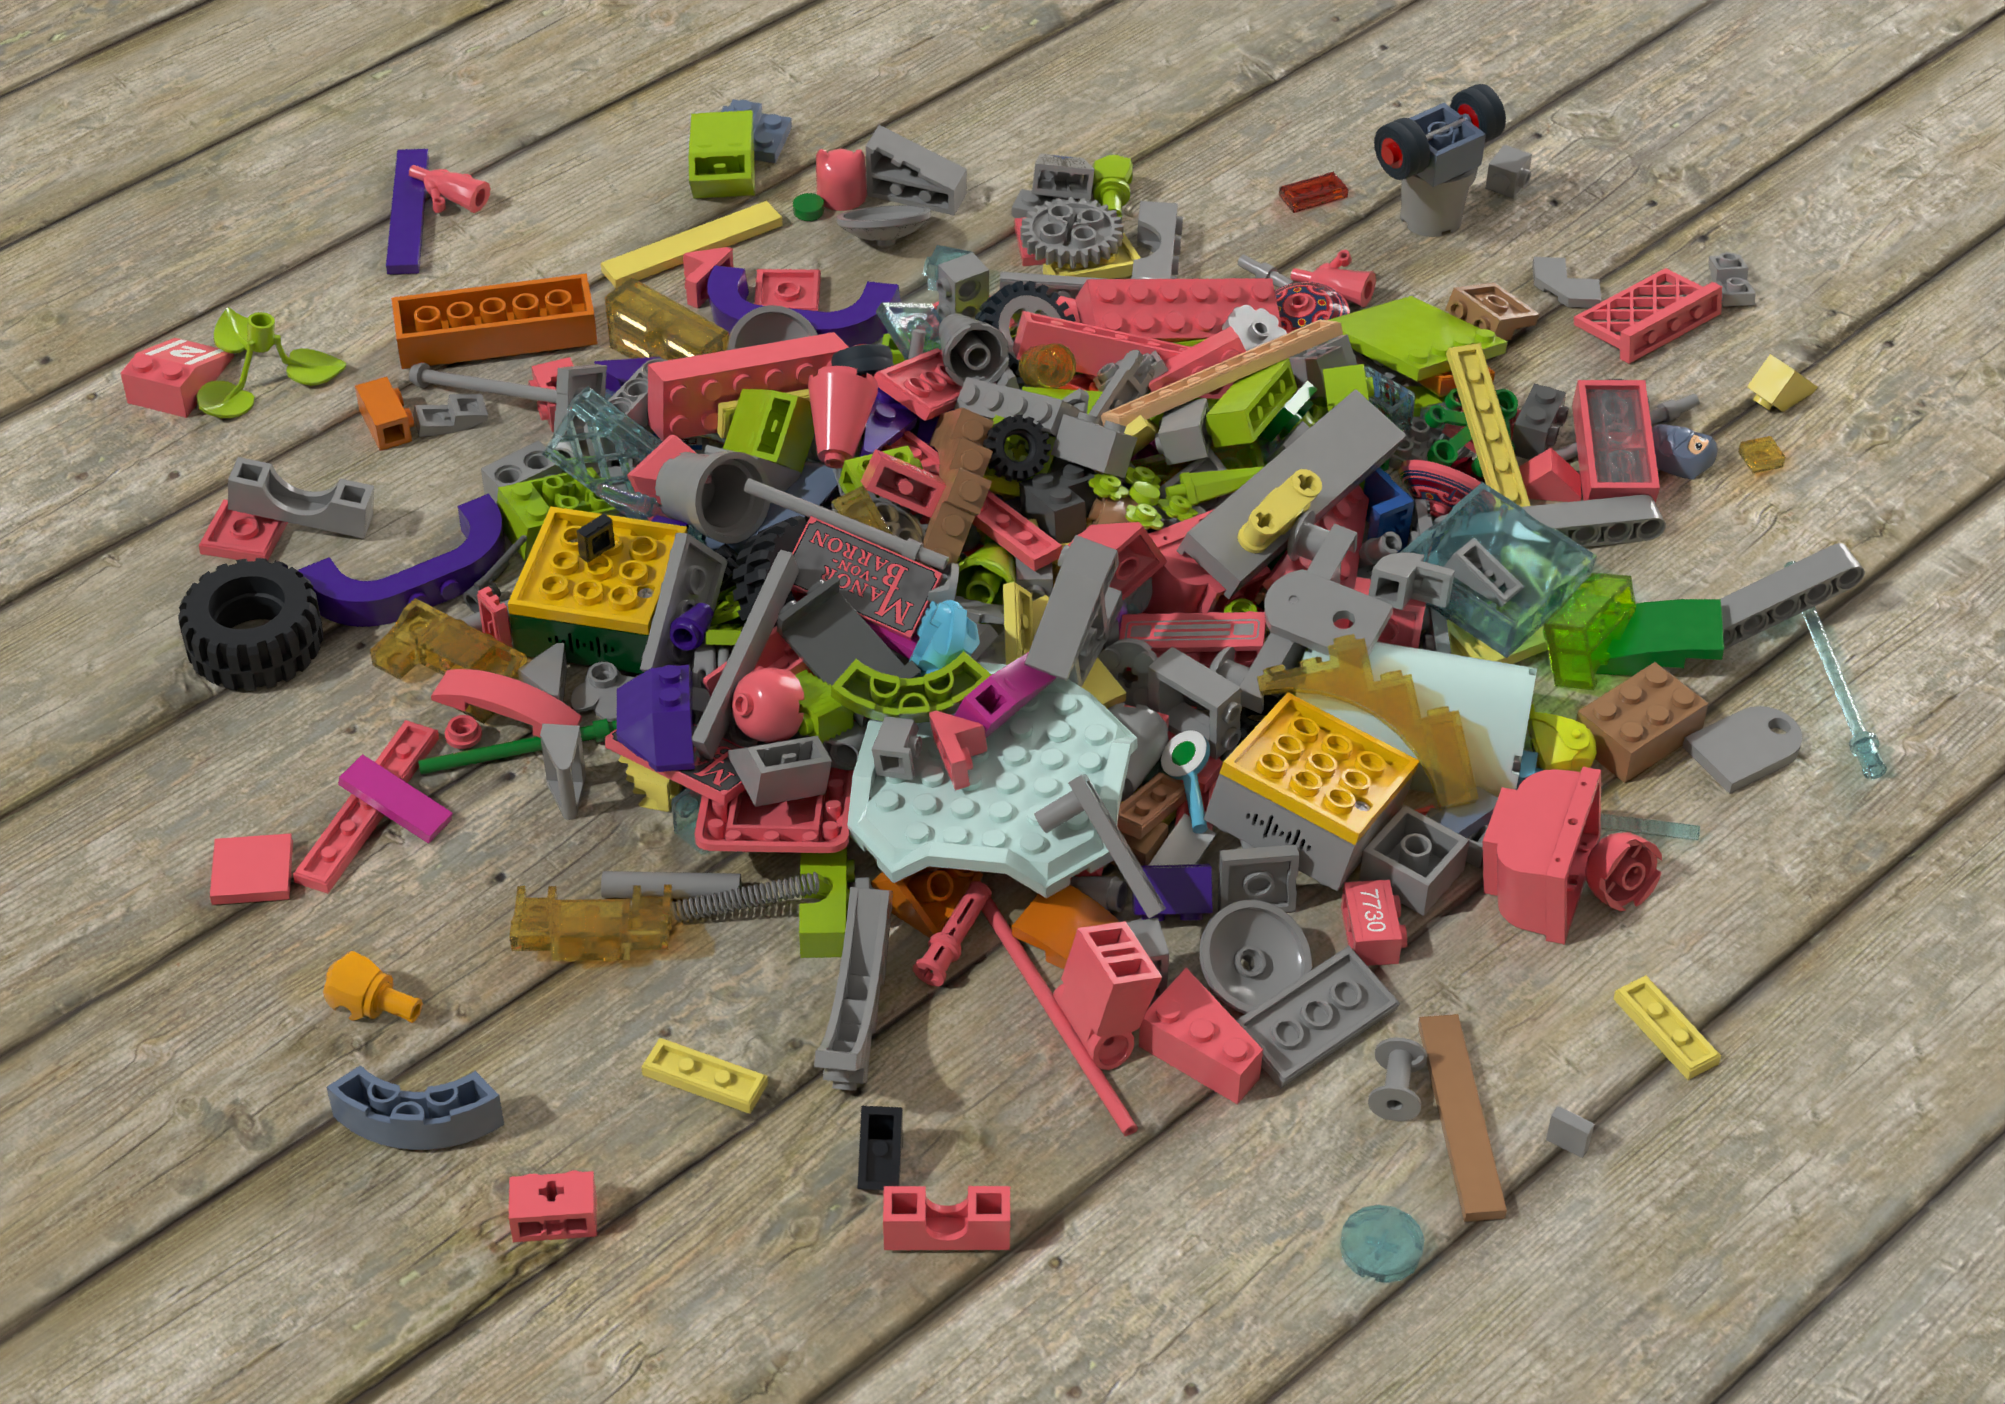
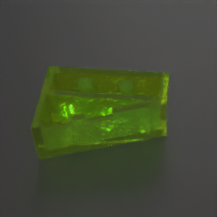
M1592 573L1545 621L1543 636L1548 645L1555 686L1594 691L1598 683L1597 678H1594L1599 666L1607 665L1611 657L1610 653H1606L1613 639L1620 640L1636 609L1631 576Z

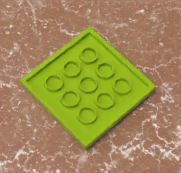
M1413 296L1329 319V321L1341 323L1342 335H1348L1353 350L1416 381L1451 371L1446 355L1447 350L1451 347L1481 343L1485 359L1505 354L1508 342L1495 336V333L1491 330L1480 329Z

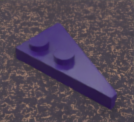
M878 388L876 400L862 434L860 457L873 454L875 449L881 451L882 447L886 444L891 446L904 435L905 431L913 429L920 417Z

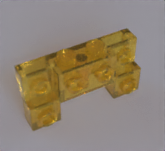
M416 598L403 609L392 629L370 649L372 665L399 680L418 663L443 676L447 670L471 669L496 673L519 680L518 669L528 663L527 655L496 640L488 633L476 630L467 625L463 620L455 619ZM471 704L465 712L458 710L483 724L495 714V712Z
M664 884L663 896L642 897L641 885H633L632 909L630 899L558 900L556 886H548V895L545 898H527L525 886H517L515 910L509 935L511 950L551 951L552 961L568 962L578 960H631V950H668L673 914L672 884Z

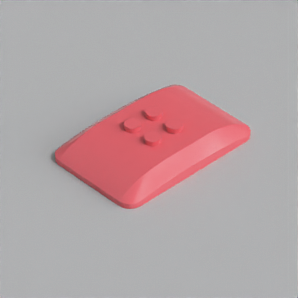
M831 767L826 794L756 807L746 790L725 806L702 795L695 828V844L707 851L835 853L847 847L850 837L847 823L854 770Z

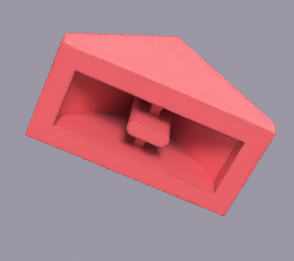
M1552 448L1547 449L1519 466L1529 499L1562 502L1581 501L1580 474Z

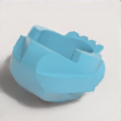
M946 600L938 604L932 601L930 608H927L925 611L926 615L921 619L922 624H919L917 628V634L920 639L909 662L912 660L921 670L920 677L950 664L963 651L972 658L980 644L977 624L967 617V610L963 609L958 602L953 600Z

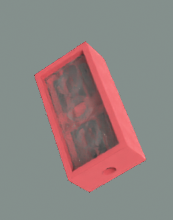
M1578 380L1572 410L1583 501L1649 495L1656 503L1660 485L1645 380Z

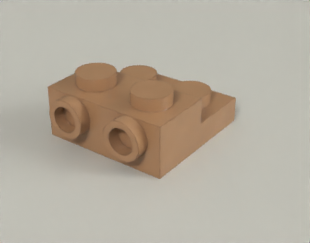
M1494 282L1454 287L1445 308L1449 314L1480 329L1491 330L1495 333V336L1503 340H1511L1515 329L1535 326L1540 315Z

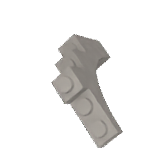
M850 887L844 945L834 1003L825 1036L820 1047L815 1052L814 1067L824 1068L823 1080L833 1081L832 1088L856 1090L857 1083L864 1084L868 1080L871 1037L873 1033H876L880 985H885L893 891Z

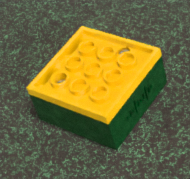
M550 506L508 601L515 654L537 657L556 643H564L566 661L568 663L592 666L598 662H609L619 671L644 673V671L640 670L642 655L649 637L651 622L657 607L670 551L676 533H687V527L607 515L613 522L615 546L587 563L579 557L576 530L602 514Z

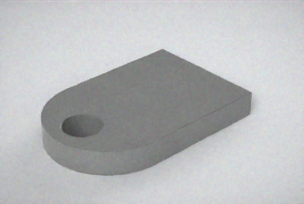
M1755 706L1740 710L1686 736L1683 748L1730 794L1791 764L1799 754L1802 732L1796 721L1786 713L1770 707ZM1779 728L1785 731L1786 733L1777 734L1771 731L1770 729Z

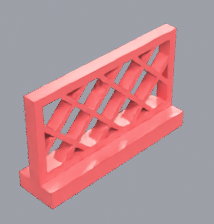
M1664 268L1574 316V325L1620 349V359L1630 364L1720 315L1722 286L1711 282L1703 287ZM1664 281H1667V282H1669V283H1671V284H1673V285H1659V284L1662 283V282H1664ZM1638 295H1653V297H1636V296H1638ZM1656 295H1676V297H1656ZM1615 307H1630V309H1614V308H1615ZM1633 307H1653V309H1633ZM1604 319H1607V322H1592V321H1591V320H1604ZM1610 319H1630V322H1610Z

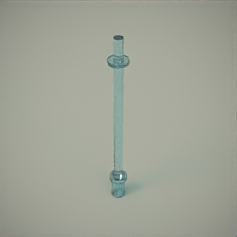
M1789 561L1784 565V568L1796 562ZM1814 606L1802 612L1852 733L1853 737L1849 742L1850 751L1854 756H1857L1864 777L1867 779L1869 777L1877 779L1887 771V766L1883 762L1878 750L1880 745L1878 737L1875 733L1866 731Z

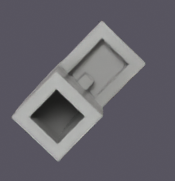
M1389 554L1382 557L1373 567L1369 596L1393 605V608L1403 610L1410 599L1446 608L1450 602L1455 570L1424 562L1425 555Z

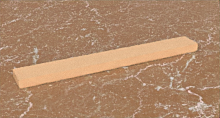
M1321 319L1102 413V424L1104 426L1107 420L1127 426L1139 415L1146 420L1342 335L1341 323Z

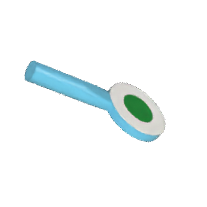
M1188 730L1177 734L1167 743L1162 752L1161 765L1170 777L1176 780H1183L1192 829L1194 833L1201 834L1207 831L1208 826L1207 821L1204 820L1205 811L1197 774L1204 768L1209 759L1210 745L1201 733Z

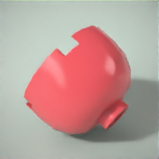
M776 667L754 670L744 676L738 682L732 699L733 717L740 730L752 739L767 743L787 741L797 733L804 713H798L800 707L799 700H804V692L799 679L791 671Z
M1629 832L1610 834L1601 839L1591 850L1585 867L1586 881L1593 894L1601 902L1618 911H1626L1622 906L1634 901L1637 907L1654 891L1661 875V871L1656 869L1657 858L1662 861V854L1655 844Z

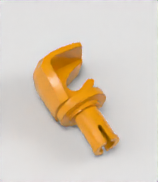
M354 951L347 952L343 957L335 961L326 973L323 994L327 1004L333 1010H336L339 1006L349 1009L351 1011L349 1019L352 1021L364 1016L376 1019L383 1011H386L413 1023L420 1015L423 1006L422 999L393 989V977L384 973L374 962Z

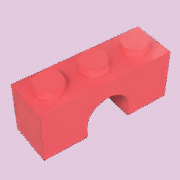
M884 1186V1250H1010V1186H968L967 1198L959 1204L950 1206L931 1202L926 1196V1186Z

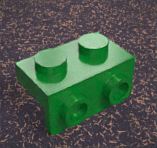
M1306 381L1282 407L1260 436L1272 442L1283 429L1290 432L1314 405L1309 399L1318 389L1309 381Z

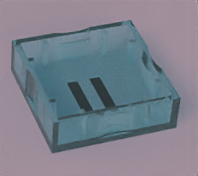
M1483 482L1459 501L1442 521L1429 527L1400 552L1425 555L1424 562L1444 567L1455 552L1475 538L1524 586V589L1502 608L1455 577L1453 579L1450 602L1446 608L1426 603V605L1506 658L1588 585L1597 555L1558 530L1539 522L1522 507ZM1489 578L1492 583L1495 582V580ZM1502 585L1498 588L1502 593L1507 590Z

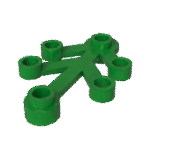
M1457 388L1452 389L1445 397V405L1450 410L1440 405H1433L1424 416L1425 422L1432 428H1440L1444 423L1464 427L1449 441L1445 439L1437 440L1427 452L1428 461L1448 467L1456 461L1458 451L1472 440L1464 412H1459L1462 409V404ZM1498 389L1495 390L1511 440L1509 420L1517 413L1518 400L1510 390ZM1511 440L1513 450H1515L1514 443ZM1477 457L1472 462L1471 469L1475 475L1483 477Z

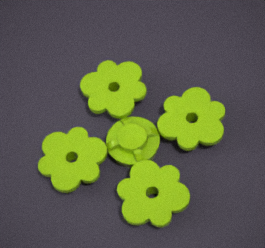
M1139 466L1135 469L1128 467L1125 481L1133 485L1129 491L1121 486V481L1117 477L1109 474H1096L1088 482L1094 488V493L1103 498L1109 497L1112 500L1119 501L1121 498L1127 497L1129 493L1138 505H1128L1125 518L1130 522H1140L1146 530L1150 528L1161 530L1163 528L1162 516L1152 507L1157 504L1159 508L1166 511L1167 516L1178 518L1180 521L1187 520L1198 514L1192 508L1190 501L1182 496H1166L1165 499L1159 500L1161 479L1146 467Z

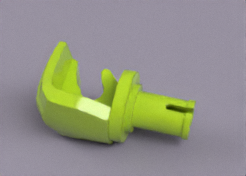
M1107 155L1095 160L1092 165L1094 168L1092 196L1101 206L1107 204L1108 211L1115 210L1116 217L1122 218L1121 207L1130 200L1128 184L1132 183L1133 163L1130 158L1119 155Z

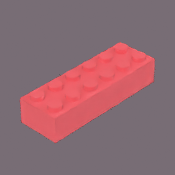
M1272 278L1087 279L1076 296L1080 323L1166 342L1207 339L1221 332L1223 324L1234 308L1242 307L1243 305H1249L1255 311L1259 308L1267 310L1278 319V327L1282 328Z
M835 332L650 363L648 364V425L662 442L670 435H676L679 439L717 433L718 403L739 400L742 389L774 390L783 393L808 389L809 376L813 374V377L818 375V369L832 366V356L836 352L849 347Z

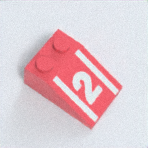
M173 338L137 352L120 373L128 404L187 418L198 404V391L204 384L216 381L234 358V353H227L216 347L179 338Z

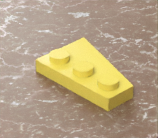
M1123 233L1122 246L1118 247L1117 254L1110 253L1109 260L1100 257V264L1097 265L1089 261L1086 268L1081 263H1076L1074 269L1070 267L1069 263H1065L1061 268H1058V262L1055 261L1050 265L1043 263V274L1127 279L1132 277L1133 261L1141 258L1125 233Z

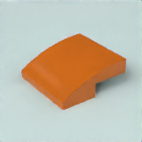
M1069 885L1048 898L1038 894L1012 925V936L1044 950L1046 962L1065 969L1078 928L1117 923L1119 920L1091 897Z

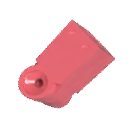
M1126 921L1077 929L1061 978L1063 984L1054 991L1053 997L1097 1067L1102 1070L1117 1068L1131 1055L1134 1048L1132 1032L1139 1029L1162 976Z

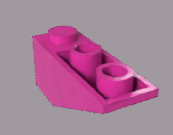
M1027 652L990 675L965 696L954 716L982 724L987 738L1057 677L1026 666L1025 661L1029 653Z

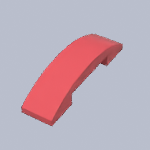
M471 669L447 670L431 695L432 701L464 712L471 704L533 726V735L540 737L543 723L579 726L582 721L580 714L552 695L519 680L486 671Z

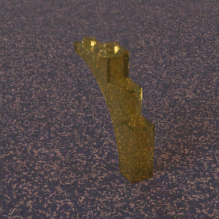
M1355 634L1337 637L1333 639L1334 645L1327 646L1329 661L1322 662V657L1309 658L1300 661V667L1286 670L1285 665H1276L1263 669L1264 675L1257 676L1260 696L1287 692L1322 695L1349 703L1377 718L1396 733L1420 761L1419 763L1431 783L1439 810L1478 801V793L1459 710L1450 712L1449 706L1438 707L1426 711L1428 717L1421 718L1412 674L1403 676L1402 670L1391 671L1381 674V680L1374 682L1365 638L1356 640Z

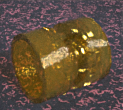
M1041 344L1030 347L1023 353L1019 361V371L1021 378L1031 387L1059 388L1072 380L1076 372V361L1070 349L1062 344Z

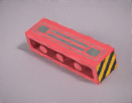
M1264 612L1140 613L1122 615L1119 640L1125 638L1142 640L1153 647L1150 650L1158 658L1171 647H1174L1207 668H1210L1211 663L1220 651L1227 647H1234V662L1250 668L1267 640L1270 630L1267 627ZM1127 667L1126 671H1131V668Z

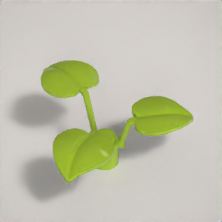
M228 307L216 323L213 338L215 345L227 353H239L245 349L247 350L240 381L237 386L223 380L204 384L197 393V403L199 410L218 418H235L250 411L254 405L255 397L252 393L242 389L245 387L253 351L264 353L269 351L273 345L276 346L282 363L288 365L286 368L287 376L293 381L304 385H320L330 381L346 368V362L317 350L303 348L291 351L288 357L282 347L281 336L275 334V319L272 315L257 312L246 318Z

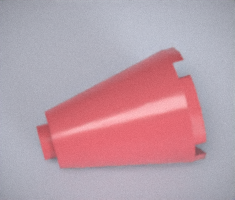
M846 366L823 367L818 369L817 376L813 377V374L809 376L808 383L817 455L827 467L839 469L843 468L845 460L853 459L878 394V382L868 373L866 378L857 375L856 368Z

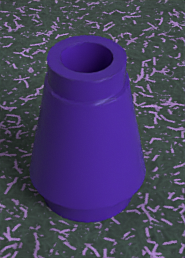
M697 603L694 607L676 618L670 626V639L673 644L682 650H691L699 647L703 643L706 631L714 617L712 608L706 603Z

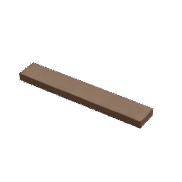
M1459 1015L1419 1017L1418 1028L1423 1048L1427 1052V1066L1464 1222L1505 1219L1507 1209Z

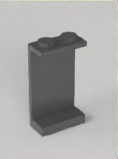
M836 574L827 581L824 579L817 581L808 590V595L798 602L795 600L790 601L778 613L777 632L817 678H821L823 682L826 681L828 685H833L855 659L871 669L888 675L898 676L899 678H917L921 676V670L912 660L905 666L842 596L839 592L840 578ZM853 712V719L861 728L871 720Z

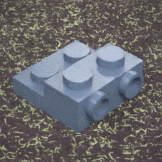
M733 99L730 106H723L721 112L753 110L754 160L776 163L792 129V118L777 114H763L762 103L750 102L748 100Z

